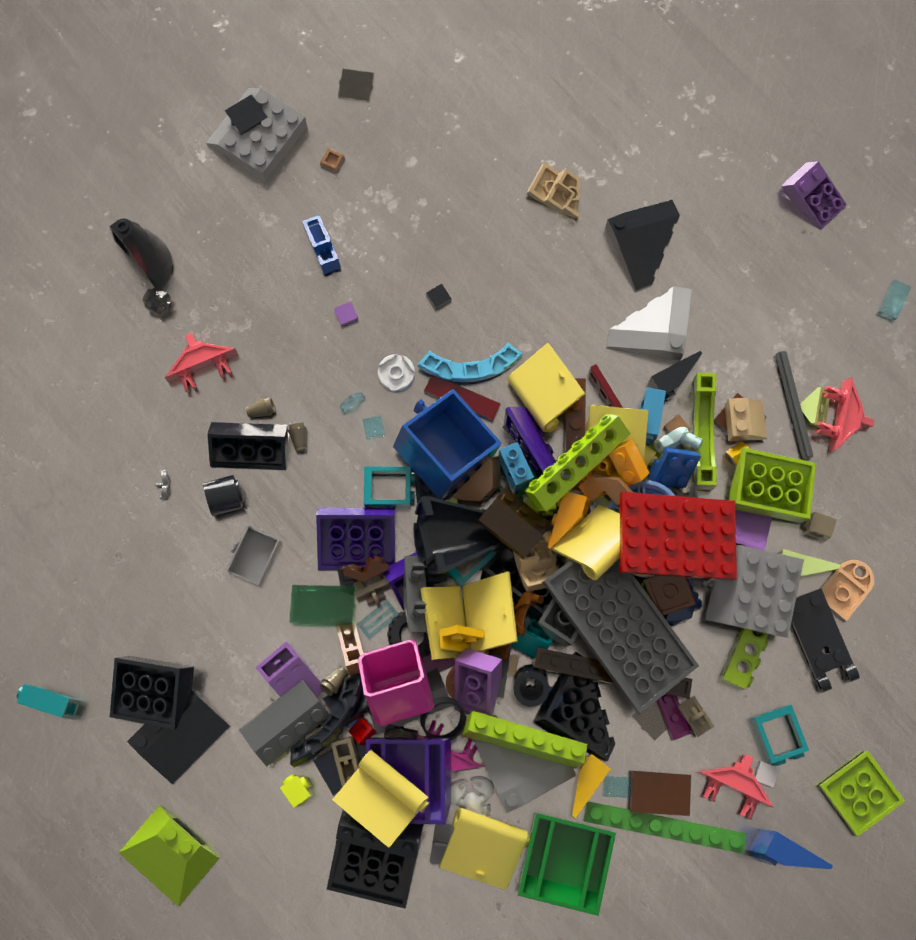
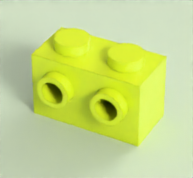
M290 775L282 781L284 785L280 789L293 808H298L314 796L310 789L312 784L306 776Z

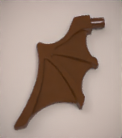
M530 592L523 593L514 607L517 637L525 635L524 621L528 608L535 606L536 603L542 604L544 601L543 596ZM513 643L489 649L488 655H501L502 661L506 662Z

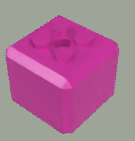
M407 640L364 653L358 658L364 695L377 725L391 724L430 712L435 705L427 671L416 641Z

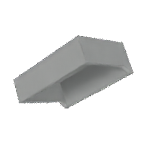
M247 525L240 542H235L231 550L234 555L226 571L260 587L281 544V540Z

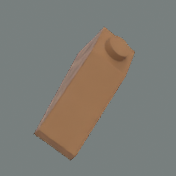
M351 613L335 618L334 621L349 675L353 676L360 673L358 658L364 654L354 615Z

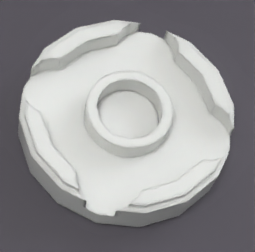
M392 354L380 362L378 379L385 389L392 392H400L407 389L413 383L415 368L407 357Z

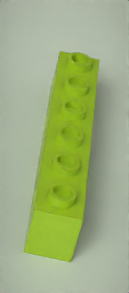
M611 414L603 416L600 422L595 427L590 428L581 440L573 443L572 448L567 453L560 455L554 465L547 467L543 475L529 484L525 492L537 509L547 512L631 434L620 417ZM564 470V476L561 477V473ZM550 483V489L547 491V486Z
M741 628L720 681L740 690L749 688L754 679L751 676L753 670H757L761 662L759 658L761 651L764 652L768 645V640H766L768 634L761 633L760 637H757L753 634V630ZM747 644L751 645L754 649L752 655L745 651ZM740 662L746 665L745 673L738 670Z

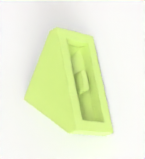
M821 387L815 389L800 404L802 412L816 427H818L817 425L820 421L826 423L830 398L823 396L828 392L824 391Z

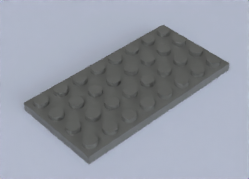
M620 559L597 580L589 578L583 571L581 564L570 560L542 581L637 714L645 711L699 667L634 575L620 573Z

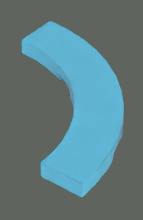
M507 343L499 352L488 359L455 363L428 351L417 367L444 380L475 382L492 378L506 371L522 357L523 353Z

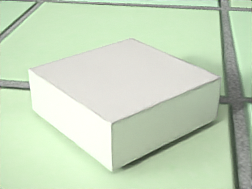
M760 761L755 778L759 783L774 788L780 768Z

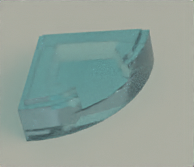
M362 392L350 395L340 405L341 410L345 412L365 399V396Z

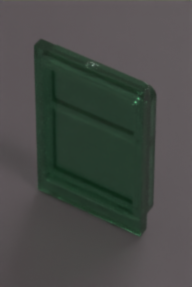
M292 585L291 608L289 612L290 623L297 625L353 624L355 606L354 586Z

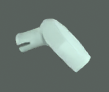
M679 427L656 440L654 447L658 453H662L665 447L674 449L678 445L685 443L699 450L704 439L689 433L686 427Z

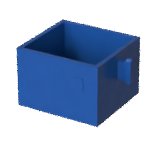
M454 389L429 407L420 399L413 410L417 415L402 425L393 445V448L438 499H443L460 484L469 479L468 476L474 470H479L482 467L481 463L487 457H494L502 444Z

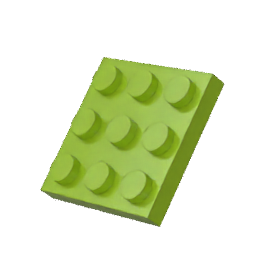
M869 751L863 752L819 785L856 837L860 836L905 802Z

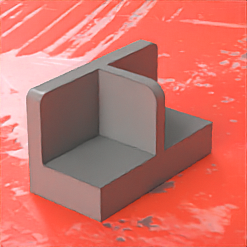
M435 824L430 863L440 865L454 831L453 824Z

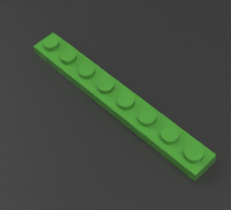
M589 801L586 803L583 820L584 822L744 854L747 833L649 813L630 812L629 809Z

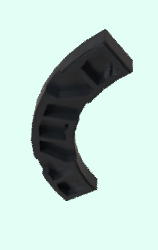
M360 673L344 679L342 692L338 700L340 702L335 713L332 712L322 725L323 728L315 736L311 735L303 742L291 747V766L295 768L318 755L344 729L353 715L362 693L363 685Z

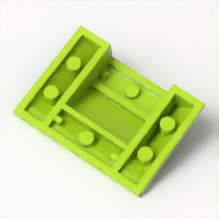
M159 805L120 850L119 854L179 907L220 858L206 845H201L174 821L175 818L167 810Z

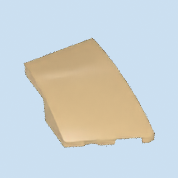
M543 163L526 194L547 207L569 217L577 219L580 215L578 212L580 178L568 169H564L559 173L547 163Z
M545 533L524 559L513 551L521 581L527 592L546 588L542 581L558 570L556 566L557 559L548 548V544H546L547 536Z

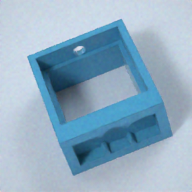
M648 387L642 396L640 409L649 410L646 445L654 444L659 435L666 394L664 390Z
M518 442L500 449L498 455L500 466L514 494L526 490L534 479Z

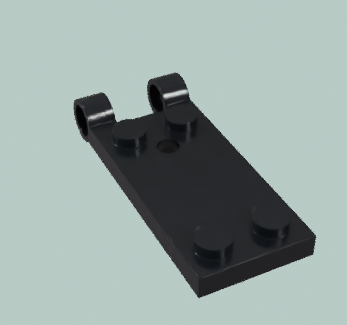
M820 588L796 597L791 622L820 691L823 693L832 689L825 672L841 666L849 682L860 679L858 670L853 664L822 589ZM826 646L829 648L830 651L828 654L823 653V647Z

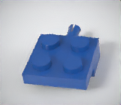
M665 447L660 460L654 459L647 476L651 481L658 482L668 489L670 487L686 488L701 456L698 452Z

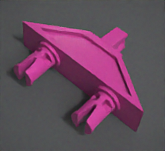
M432 720L428 732L433 735H440L444 725L441 723L437 730L434 731L436 721ZM412 731L414 738H428L427 735L421 736ZM468 738L462 753L458 754L451 750V773L485 767L473 759L477 747L474 744L472 749L470 748L471 738Z

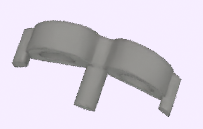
M166 470L159 471L163 483H156V487H162L160 499H167L169 495V477Z

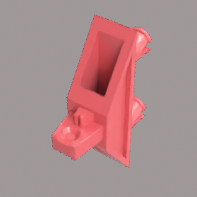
M190 333L185 335L188 346H185V350L167 373L165 379L169 383L180 378L185 392H190L188 383L191 384L194 390L197 388L191 373L216 364L221 378L225 377L223 368L231 375L232 371L226 359L238 354L235 348L201 343V341L196 342L193 334Z
M852 377L842 382L841 390L831 386H827L824 390L828 392L823 395L825 398L838 401L834 426L820 421L817 426L822 429L816 430L818 434L831 437L829 452L838 449L857 430L862 428L869 429L874 424V419L864 416V409Z
M744 755L741 763L736 762L734 767L698 772L710 780L703 797L708 798L711 793L710 801L715 802L719 789L723 785L745 795L747 799L740 815L745 816L748 811L747 819L752 820L758 803L774 808L759 782L752 775L754 769L750 767L754 758L749 755Z

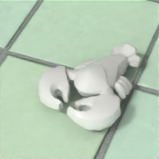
M483 776L471 778V781L480 783V786L475 784L472 786L482 795L479 796L476 793L470 792L464 799L461 798L465 794L467 786H464L463 789H459V787L466 783V779H460L451 784V803L484 816L490 815L491 805L483 806L494 792L493 784L488 778Z

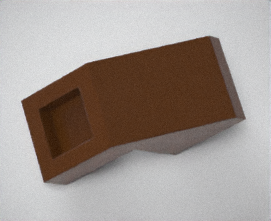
M375 555L374 558H367L363 571H361L362 567L351 564L350 567L345 565L342 573L347 577L364 582L388 570L390 566L385 562L386 559Z

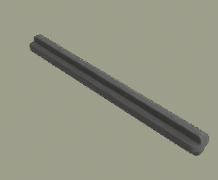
M780 351L776 353V358L802 459H810L813 457V451L786 351Z

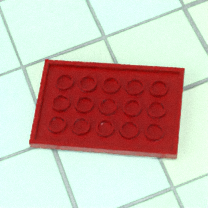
M621 492L620 573L736 580L735 501Z

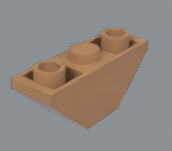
M498 456L487 457L481 463L482 467L479 470H474L468 476L469 480L456 488L457 492L452 497L457 500L470 501L488 499L500 487V460Z

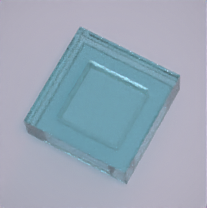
M381 416L363 419L366 439L385 435Z

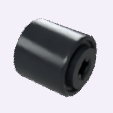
M234 475L203 483L205 497L212 516L243 507L242 492L239 482L235 480Z
M533 664L520 667L513 678V689L516 699L521 704L529 707L542 704L548 698L550 691L548 676L545 670L533 668ZM527 678H535V685L532 686L531 684H529L527 686Z

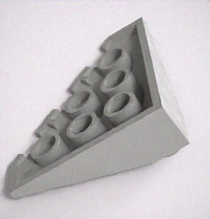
M673 286L667 290L666 294L660 298H655L646 304L645 308L625 318V321L618 326L615 325L610 328L606 348L681 360L686 344L692 289Z
M473 739L506 813L529 803L576 776L572 767Z

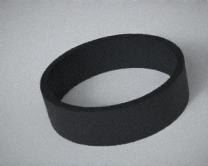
M438 697L433 699L434 708L441 704L457 706L460 709V720L451 732L444 735H433L425 728V721L429 712L420 715V724L428 738L455 739L465 727L466 716L464 710L453 698Z

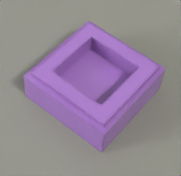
M351 301L334 308L341 327L358 320Z

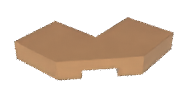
M593 474L579 486L590 501H593L605 491L617 506L620 504L621 492L633 493L620 477H605L600 474Z

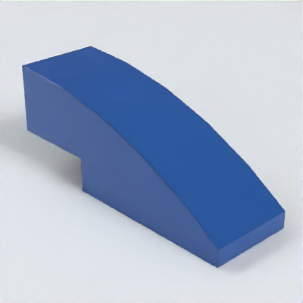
M320 215L302 221L323 274L341 268Z

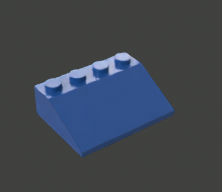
M758 829L748 848V851L752 852L751 857L761 863L772 864L773 866L780 864L783 866L832 869L833 867L830 863L777 831Z

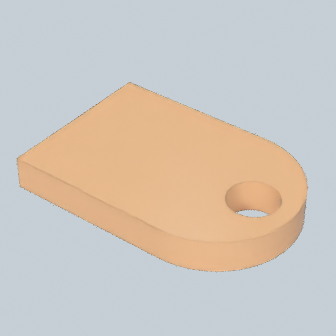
M848 560L842 563L840 569L834 571L821 587L830 610L846 622L871 592L874 586V574L871 568L862 561ZM857 567H861L864 570L863 577H858L855 574Z

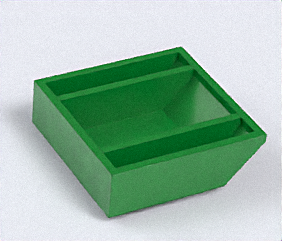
M535 813L521 872L518 896L599 916L616 833Z

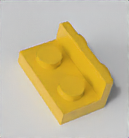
M459 625L439 629L441 650L462 653L466 648L470 649V644L484 638V630Z

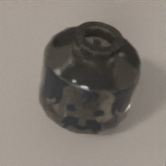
M154 287L148 289L144 294L143 302L147 310L157 315L170 311L172 302L169 293Z

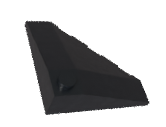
M673 200L627 211L607 219L605 228L635 292L653 285L656 269L660 267L664 257V249L672 237L673 226L680 217Z
M574 652V654H573V655H577V656H582V655L579 654L578 652ZM561 673L549 692L548 698L541 705L534 723L551 734L587 744L586 752L605 762L609 760L615 746L614 737H609L606 725L610 724L606 710H601L598 698L602 696L598 682ZM560 695H563L561 704L555 708Z

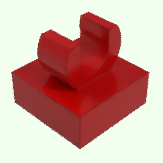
M362 716L348 731L358 744L362 746L365 745L366 739H370L376 734V730Z

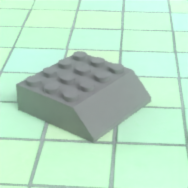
M248 88L239 101L252 94L258 104L262 105L267 118L262 120L261 124L240 135L236 126L231 125V120L227 115L206 144L266 182L305 131L307 123L305 116L264 90Z
M736 545L737 579H714L705 620L788 638L804 559Z

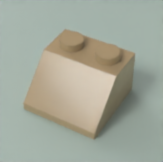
M751 398L728 399L725 403L728 442L767 439L763 401Z

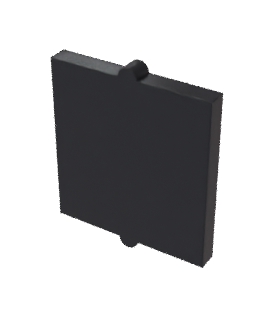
M252 94L225 110V113L231 120V125L236 126L240 135L261 124V121L267 118L262 105L258 104Z

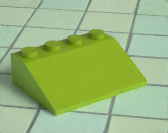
M743 447L730 488L729 500L735 501V510L803 523L811 517L816 463Z

